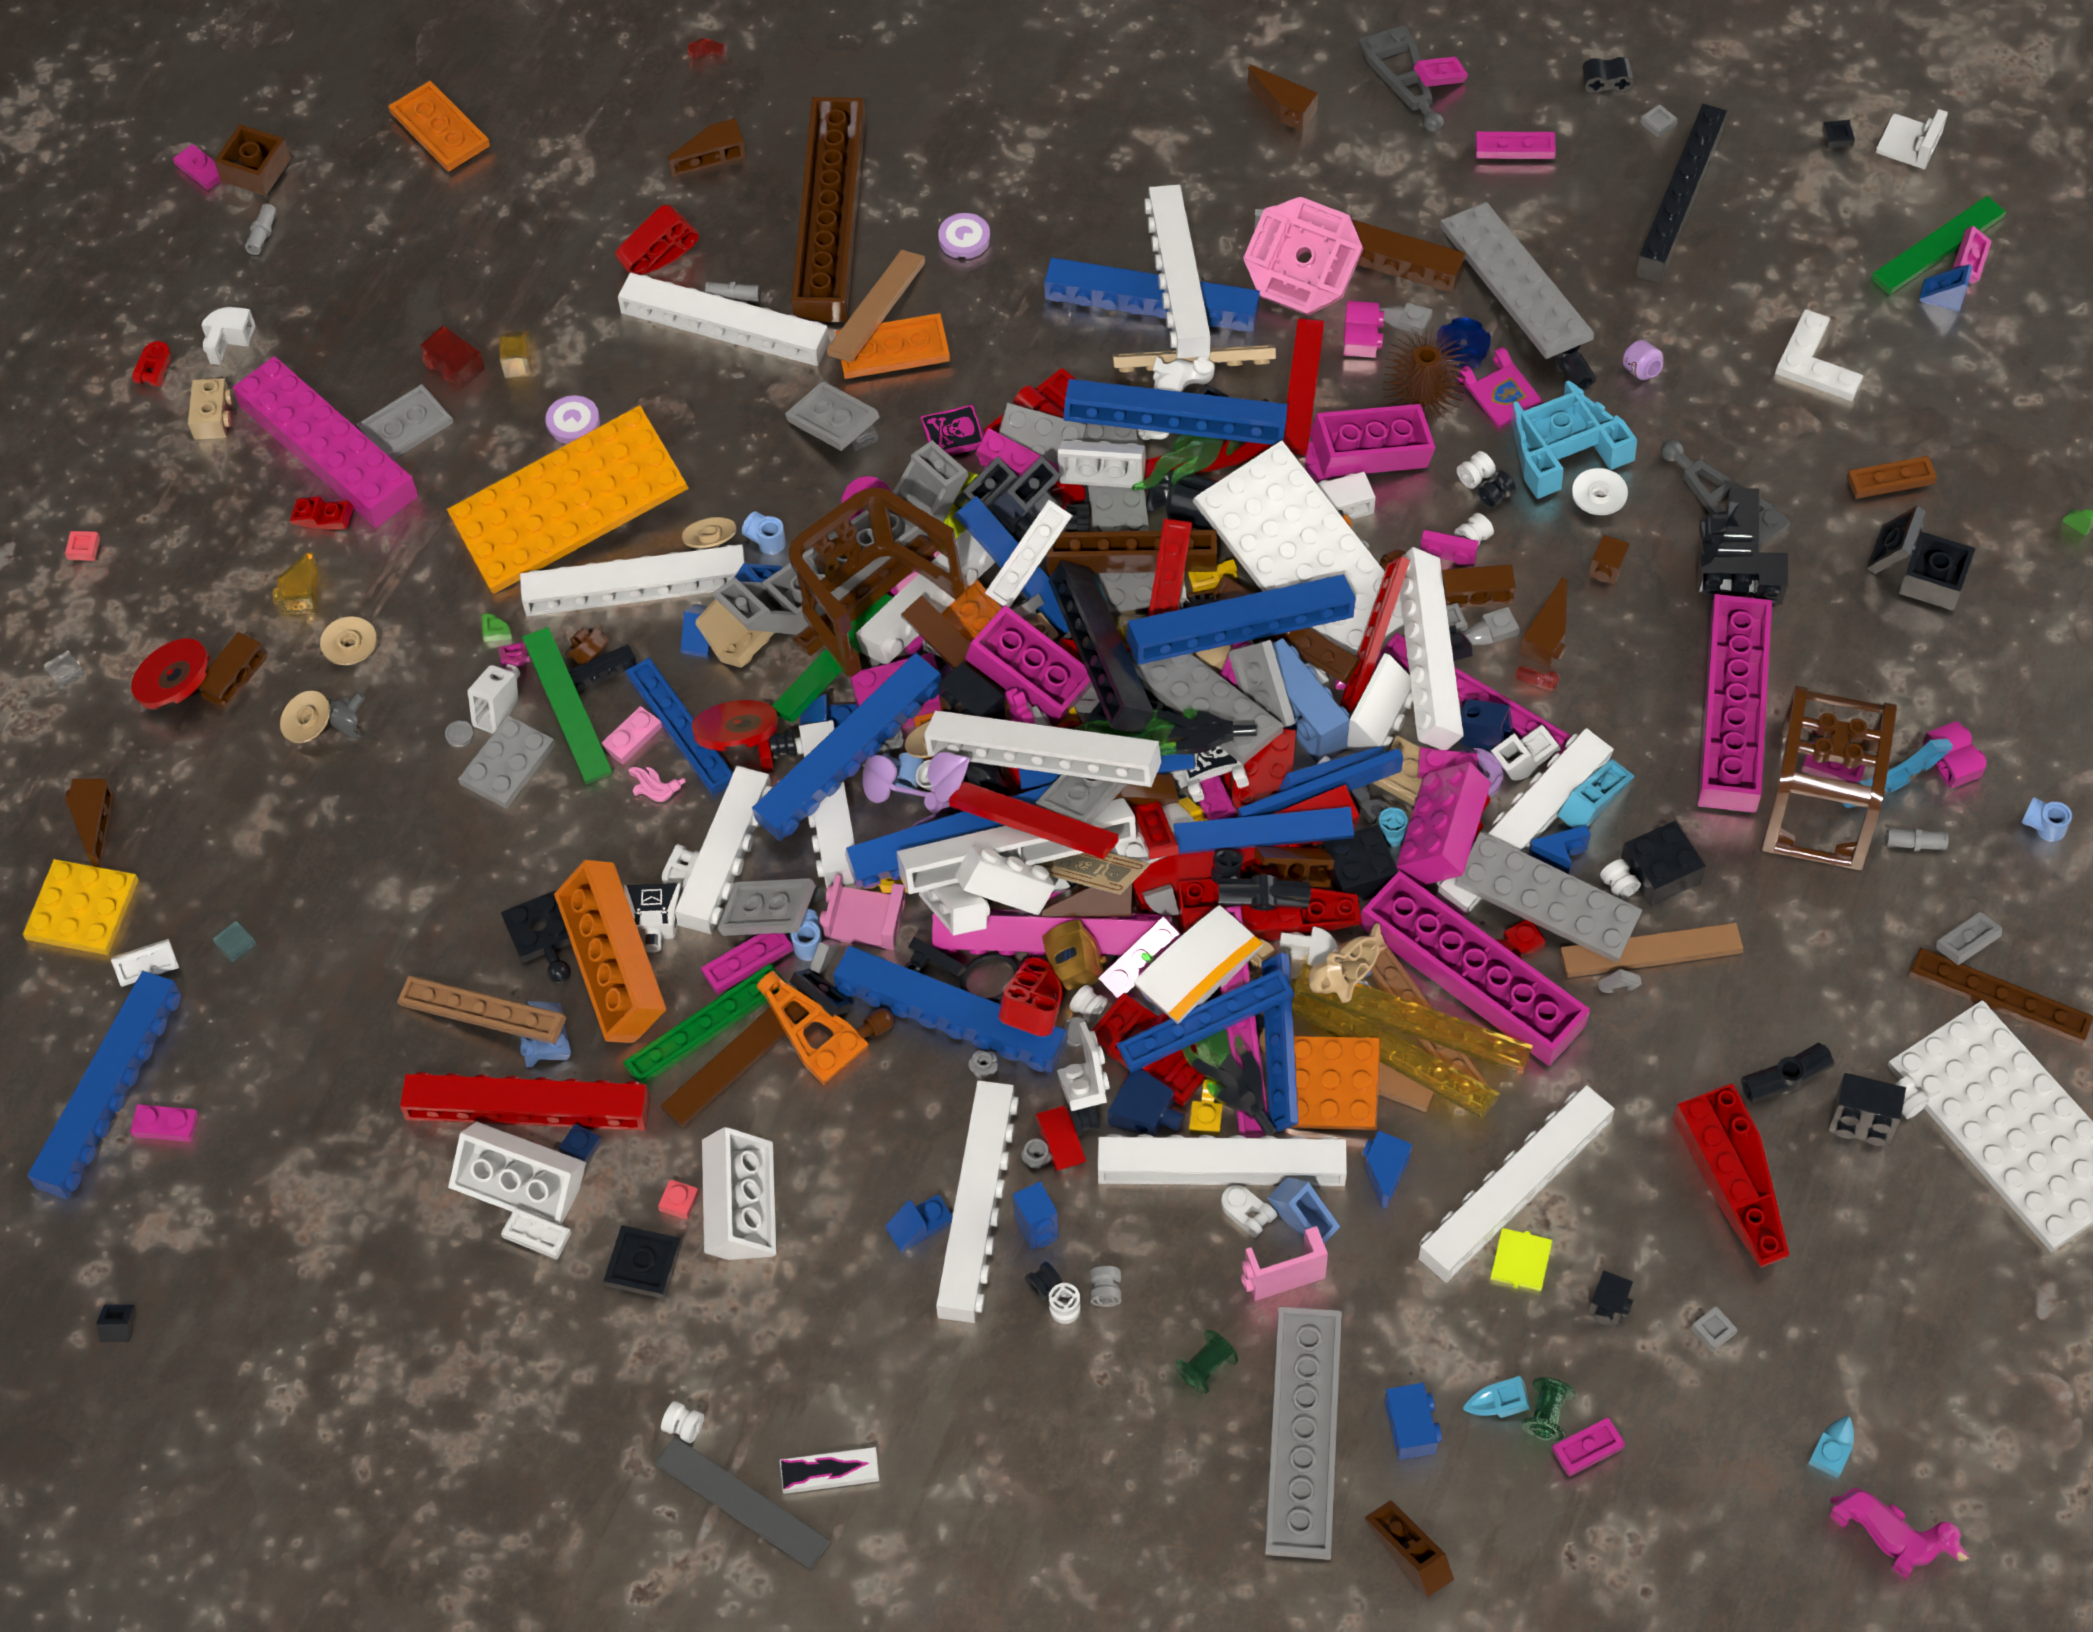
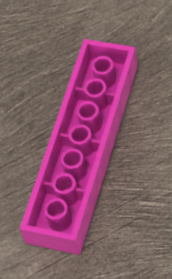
M275 356L232 387L239 407L345 501L349 500L354 509L376 529L418 497L411 475Z
M1718 594L1714 596L1709 624L1697 806L1753 813L1757 811L1762 792L1772 600Z
M1401 871L1362 910V923L1360 927L1370 934L1373 926L1379 923L1381 935L1390 950L1549 1067L1586 1027L1590 1012L1587 1006Z

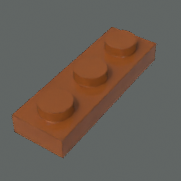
M1929 456L1849 470L1847 479L1855 499L1933 485L1936 483L1937 476Z

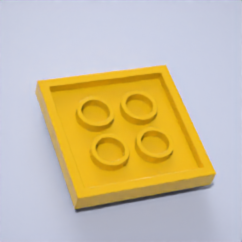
M53 859L23 936L29 941L109 955L138 883L136 874Z

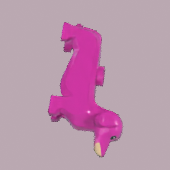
M1857 1487L1851 1488L1842 1496H1835L1830 1499V1502L1835 1505L1830 1513V1517L1843 1528L1848 1525L1850 1518L1856 1523H1861L1880 1550L1890 1557L1897 1558L1892 1569L1905 1580L1910 1576L1913 1570L1912 1567L1930 1564L1942 1551L1957 1561L1964 1562L1970 1558L1960 1544V1530L1950 1522L1938 1523L1928 1531H1916L1903 1521L1906 1516L1898 1507L1893 1504L1887 1507L1872 1494Z

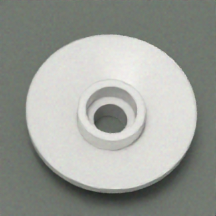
M1593 468L1578 475L1572 486V496L1575 503L1582 510L1594 515H1609L1617 512L1624 506L1628 497V488L1623 478L1617 473L1608 469Z

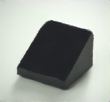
M135 1305L103 1306L96 1323L100 1342L130 1341Z

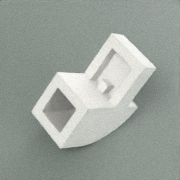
M225 307L210 313L204 319L201 325L206 336L203 341V351L207 354L210 364L221 365L228 344L249 346L256 326L250 309Z
M1541 725L1521 740L1514 733L1492 749L1491 752L1512 780H1522L1539 771L1537 766L1561 749L1545 727Z
M1313 926L1311 937L1298 932L1281 933L1279 953L1288 954L1290 959L1307 961L1305 982H1308L1310 969L1314 965L1324 962L1328 954L1338 946L1335 939L1328 932Z

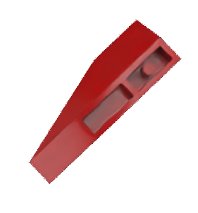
M1212 879L1177 881L1179 932L1183 935L1209 914L1211 909L1219 906V885L1212 881ZM1311 888V898L1307 909L1277 907L1274 910L1260 911L1254 910L1250 906H1240L1243 926L1256 938L1267 942L1280 940L1281 933L1298 932L1305 936L1312 935L1313 926L1329 932L1361 925L1362 923L1358 895ZM1221 906V907L1226 908V907H1235V906Z
M1731 1083L1678 1103L1672 1119L1713 1197L1746 1249L1760 1268L1788 1258L1790 1253L1762 1138L1734 1084Z

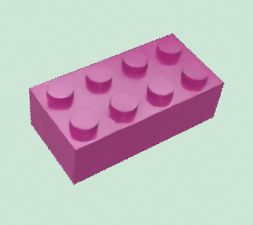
M1421 404L1317 413L1310 431L1324 477L1344 476L1364 471L1365 473L1427 468L1435 450Z
M1006 605L970 643L965 657L968 662L1005 690L1009 691L1011 688H1017L1018 692L1023 691L1028 702L1033 707L1037 705L1040 712H1044L1047 715L1050 724L1054 727L1060 724L1088 692L1092 684L1084 664Z
M1471 762L1424 775L1396 867L1420 886L1464 874L1491 784Z

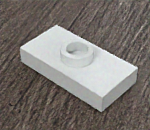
M169 939L111 957V962L121 987L135 983L142 970L159 975L179 968Z
M516 1207L501 1232L502 1238L558 1260L572 1234L570 1229Z

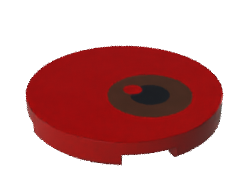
M191 638L174 640L159 647L140 664L133 676L131 692L134 698L143 707L148 709H159L160 706L173 701L176 704L183 701L205 679L207 675L205 670L210 660L209 652L199 641Z
M737 700L721 703L704 710L696 716L691 727L697 744L710 750L726 751L728 746L746 744V747L749 748L764 742L776 732L778 718L776 710L767 703L755 700Z

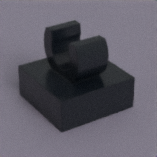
M1455 625L1449 627L1453 661L1473 656L1472 646L1464 634L1457 633Z

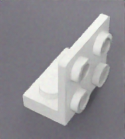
M1938 109L1934 119L1929 118L1926 124L1893 114L1877 146L1876 153L1925 170L1942 135L1948 112Z
M1085 1022L1079 1023L1086 1063L1071 1064L1066 1068L1057 1070L1059 1082L1071 1111L1106 1103L1105 1090L1110 1089L1107 1074L1102 1069V1064H1105L1103 1050L1101 1046H1098L1095 1031L1089 1032Z

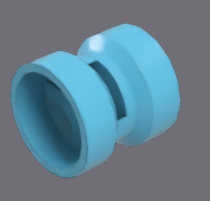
M1396 807L1383 810L1379 816L1378 826L1387 846L1396 847L1404 842L1408 825L1406 813Z

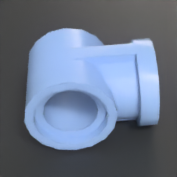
M754 511L744 521L742 535L758 543L763 553L774 555L780 553L785 548L784 528L782 521L773 516L765 517L759 512Z
M884 753L882 756L891 759L897 768V776L893 784L917 790L918 783L915 775L919 765L924 760L912 757L908 753L899 754L898 759L892 758L888 753Z
M2033 797L2021 824L2037 829L2039 836L2046 841H2059L2066 834L2072 819V813L2069 807L2063 803L2050 802L2047 804Z
M807 909L799 932L791 933L794 953L799 959L804 961L813 960L819 942H822L817 912L811 909ZM805 939H812V941L808 943L802 942Z

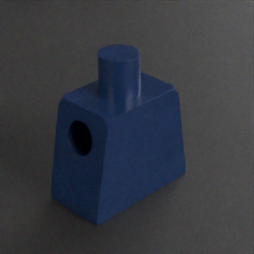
M1472 699L1465 702L1460 712L1463 728V737L1459 739L1460 744L1471 749L1481 748L1491 752L1492 749L1513 735L1509 705Z
M1140 1068L1128 1075L1108 1110V1125L1139 1135H1151L1155 1138L1162 1125L1178 1131L1183 1124L1185 1114L1172 1109L1174 1105L1173 1090Z

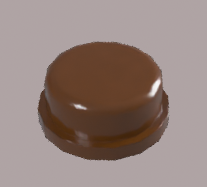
M600 623L593 625L589 629L582 627L581 632L578 630L570 638L569 641L572 644L566 650L565 655L568 658H573L578 665L589 662L599 654L609 641L608 636L602 631L603 627Z

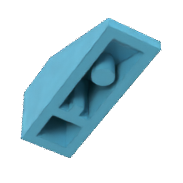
M1611 759L1572 791L1557 816L1572 829L1584 825L1588 827L1628 786L1635 776Z

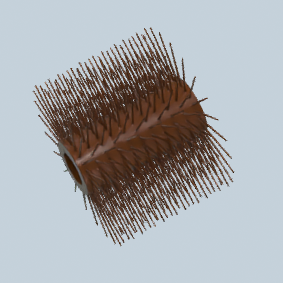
M1427 330L1424 345L1423 341L1421 345L1419 339L1420 347H1417L1414 342V347H1416L1414 349L1402 340L1401 342L1412 351L1398 346L1397 348L1406 354L1400 355L1401 353L1389 352L1402 359H1385L1396 362L1399 365L1393 367L1385 366V368H1392L1398 371V373L1384 375L1392 376L1398 380L1383 382L1391 383L1398 387L1382 390L1397 391L1398 389H1406L1398 391L1401 393L1384 397L1406 396L1390 404L1393 405L1410 399L1404 405L1410 402L1421 404L1423 411L1428 406L1430 414L1432 410L1429 406L1431 405L1435 411L1437 410L1442 415L1434 406L1435 403L1445 410L1446 408L1438 401L1452 407L1454 405L1443 398L1448 397V399L1463 401L1448 395L1446 392L1464 393L1450 388L1457 385L1465 386L1464 384L1453 382L1452 379H1466V377L1453 374L1452 372L1462 371V369L1452 365L1467 362L1446 361H1452L1450 359L1458 356H1465L1464 354L1453 355V357L1445 356L1454 350L1440 353L1448 346L1446 345L1440 350L1436 348L1437 346L1434 347L1433 344L1430 346L1431 336L1429 345H1427Z

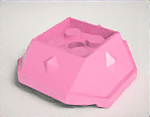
M1298 197L1264 209L1243 259L1256 290L1260 291L1261 298L1309 316L1343 298L1362 254L1363 247L1350 215L1306 198ZM1305 252L1312 254L1308 262H1299L1301 254Z

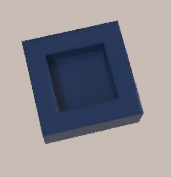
M574 1124L558 1148L560 1153L584 1161L587 1165L602 1143L600 1136Z

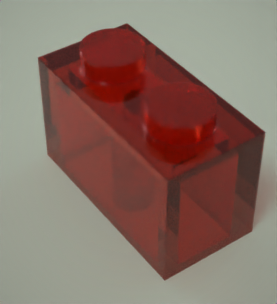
M443 325L420 345L424 364L431 370L436 369L449 383L454 382L461 388H464L485 369L481 352Z

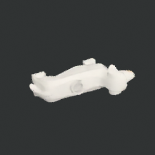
M1209 356L1197 357L1193 363L1176 359L1168 364H1164L1161 358L1156 357L1153 367L1154 389L1183 392L1184 388L1189 384H1207L1214 376V363L1209 361ZM1136 429L1137 438H1142L1145 441L1149 439L1162 440L1169 436V433Z

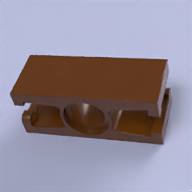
M1512 564L1442 570L1446 606L1458 603L1461 608L1514 603L1513 593L1516 592V584Z
M237 632L205 671L207 675L198 687L202 691L200 694L202 699L225 710L267 659L266 655L260 652L262 649L261 643Z
M1255 846L1254 858L1259 859L1263 865L1275 863V867L1258 868L1257 866H1252V876L1271 875L1277 877V880L1309 882L1310 887H1330L1331 880L1323 871V867L1317 866L1316 871L1310 870L1311 866L1326 865L1327 870L1333 869L1334 859L1325 849ZM1297 863L1292 870H1288L1292 864Z

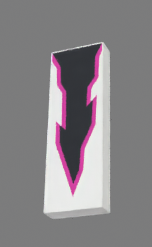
M876 1447L780 1460L784 1494L879 1482Z

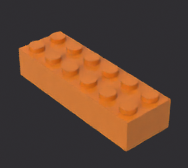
M584 860L554 895L605 1041L635 1043L667 1009L614 863Z

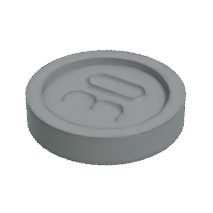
M457 720L447 726L445 737L451 746L464 747L473 740L474 730L467 721Z
M1073 1017L1063 1024L1062 1029L1067 1030L1068 1045L1074 1047L1083 1046L1079 1023L1085 1022L1089 1032L1091 1031L1090 1024L1083 1018Z

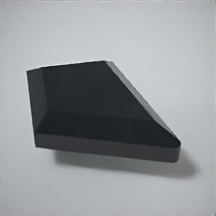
M1182 470L1154 471L1146 499L1147 512L1166 505L1169 489L1177 477L1182 474Z

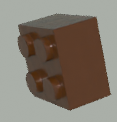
M239 124L214 160L221 182L267 196L290 162L291 157L285 138Z

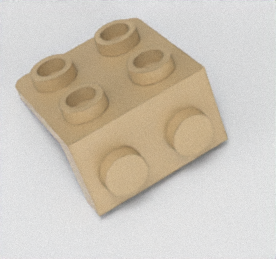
M716 599L696 619V626L720 662L741 668L751 661L752 656L763 645L768 643L770 637L774 634L773 632L747 630Z

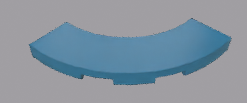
M1948 739L1930 740L1909 759L1889 770L1885 791L1888 790L1889 793H1892L1910 783L1909 777L1911 775L1919 773L1924 768L1926 771L1952 750L1953 745ZM1873 778L1858 781L1856 784L1872 787ZM1843 803L1846 808H1851V807H1856V806H1857V805H1852V804Z

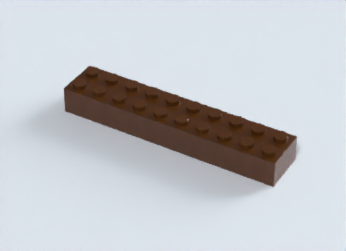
M812 97L791 299L793 315L812 322H847L866 120L863 98Z

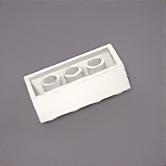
M475 1122L460 1132L448 1188L512 1212L516 1207L562 1226L580 1190L586 1162Z
M724 1127L702 1139L704 1253L727 1260L773 1257L776 1255L773 1142Z

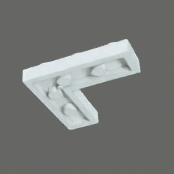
M1805 309L1777 366L1775 374L1853 402L1864 375L1814 358L1815 352L1829 325L1830 318Z

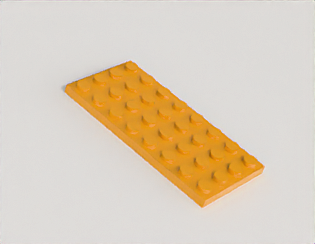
M639 405L451 506L447 511L488 587L495 594L519 581L520 573L540 570L689 488L642 407Z

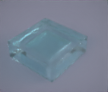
M237 921L213 938L214 943L232 962L256 945L254 939Z

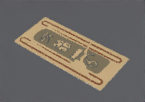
M1081 853L1040 864V866L1048 870L1049 876L1119 895L1150 865L1147 862L1109 853L1105 859Z

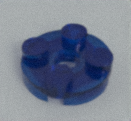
M1456 318L1452 320L1451 324L1441 326L1438 331V340L1436 342L1438 350L1453 342L1452 345L1446 347L1440 353L1447 352L1449 349L1464 347L1445 355L1452 357L1457 354L1465 355L1450 359L1452 361H1446L1467 362L1455 364L1454 366L1477 368L1489 354L1491 336L1489 332L1482 328V324L1474 319ZM1445 337L1448 338L1441 344L1440 347H1438V342L1440 344ZM1465 339L1468 345H1460L1458 343Z

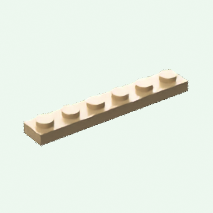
M1274 345L1210 348L1209 361L1213 362L1214 366H1216V362H1227V366L1243 365V361L1253 360V364L1270 363L1269 359H1276V350ZM1176 350L1112 354L1114 368H1119V372H1133L1135 367L1146 366V370L1153 371L1156 357L1161 358L1164 364L1177 359ZM1197 357L1180 359L1193 363Z

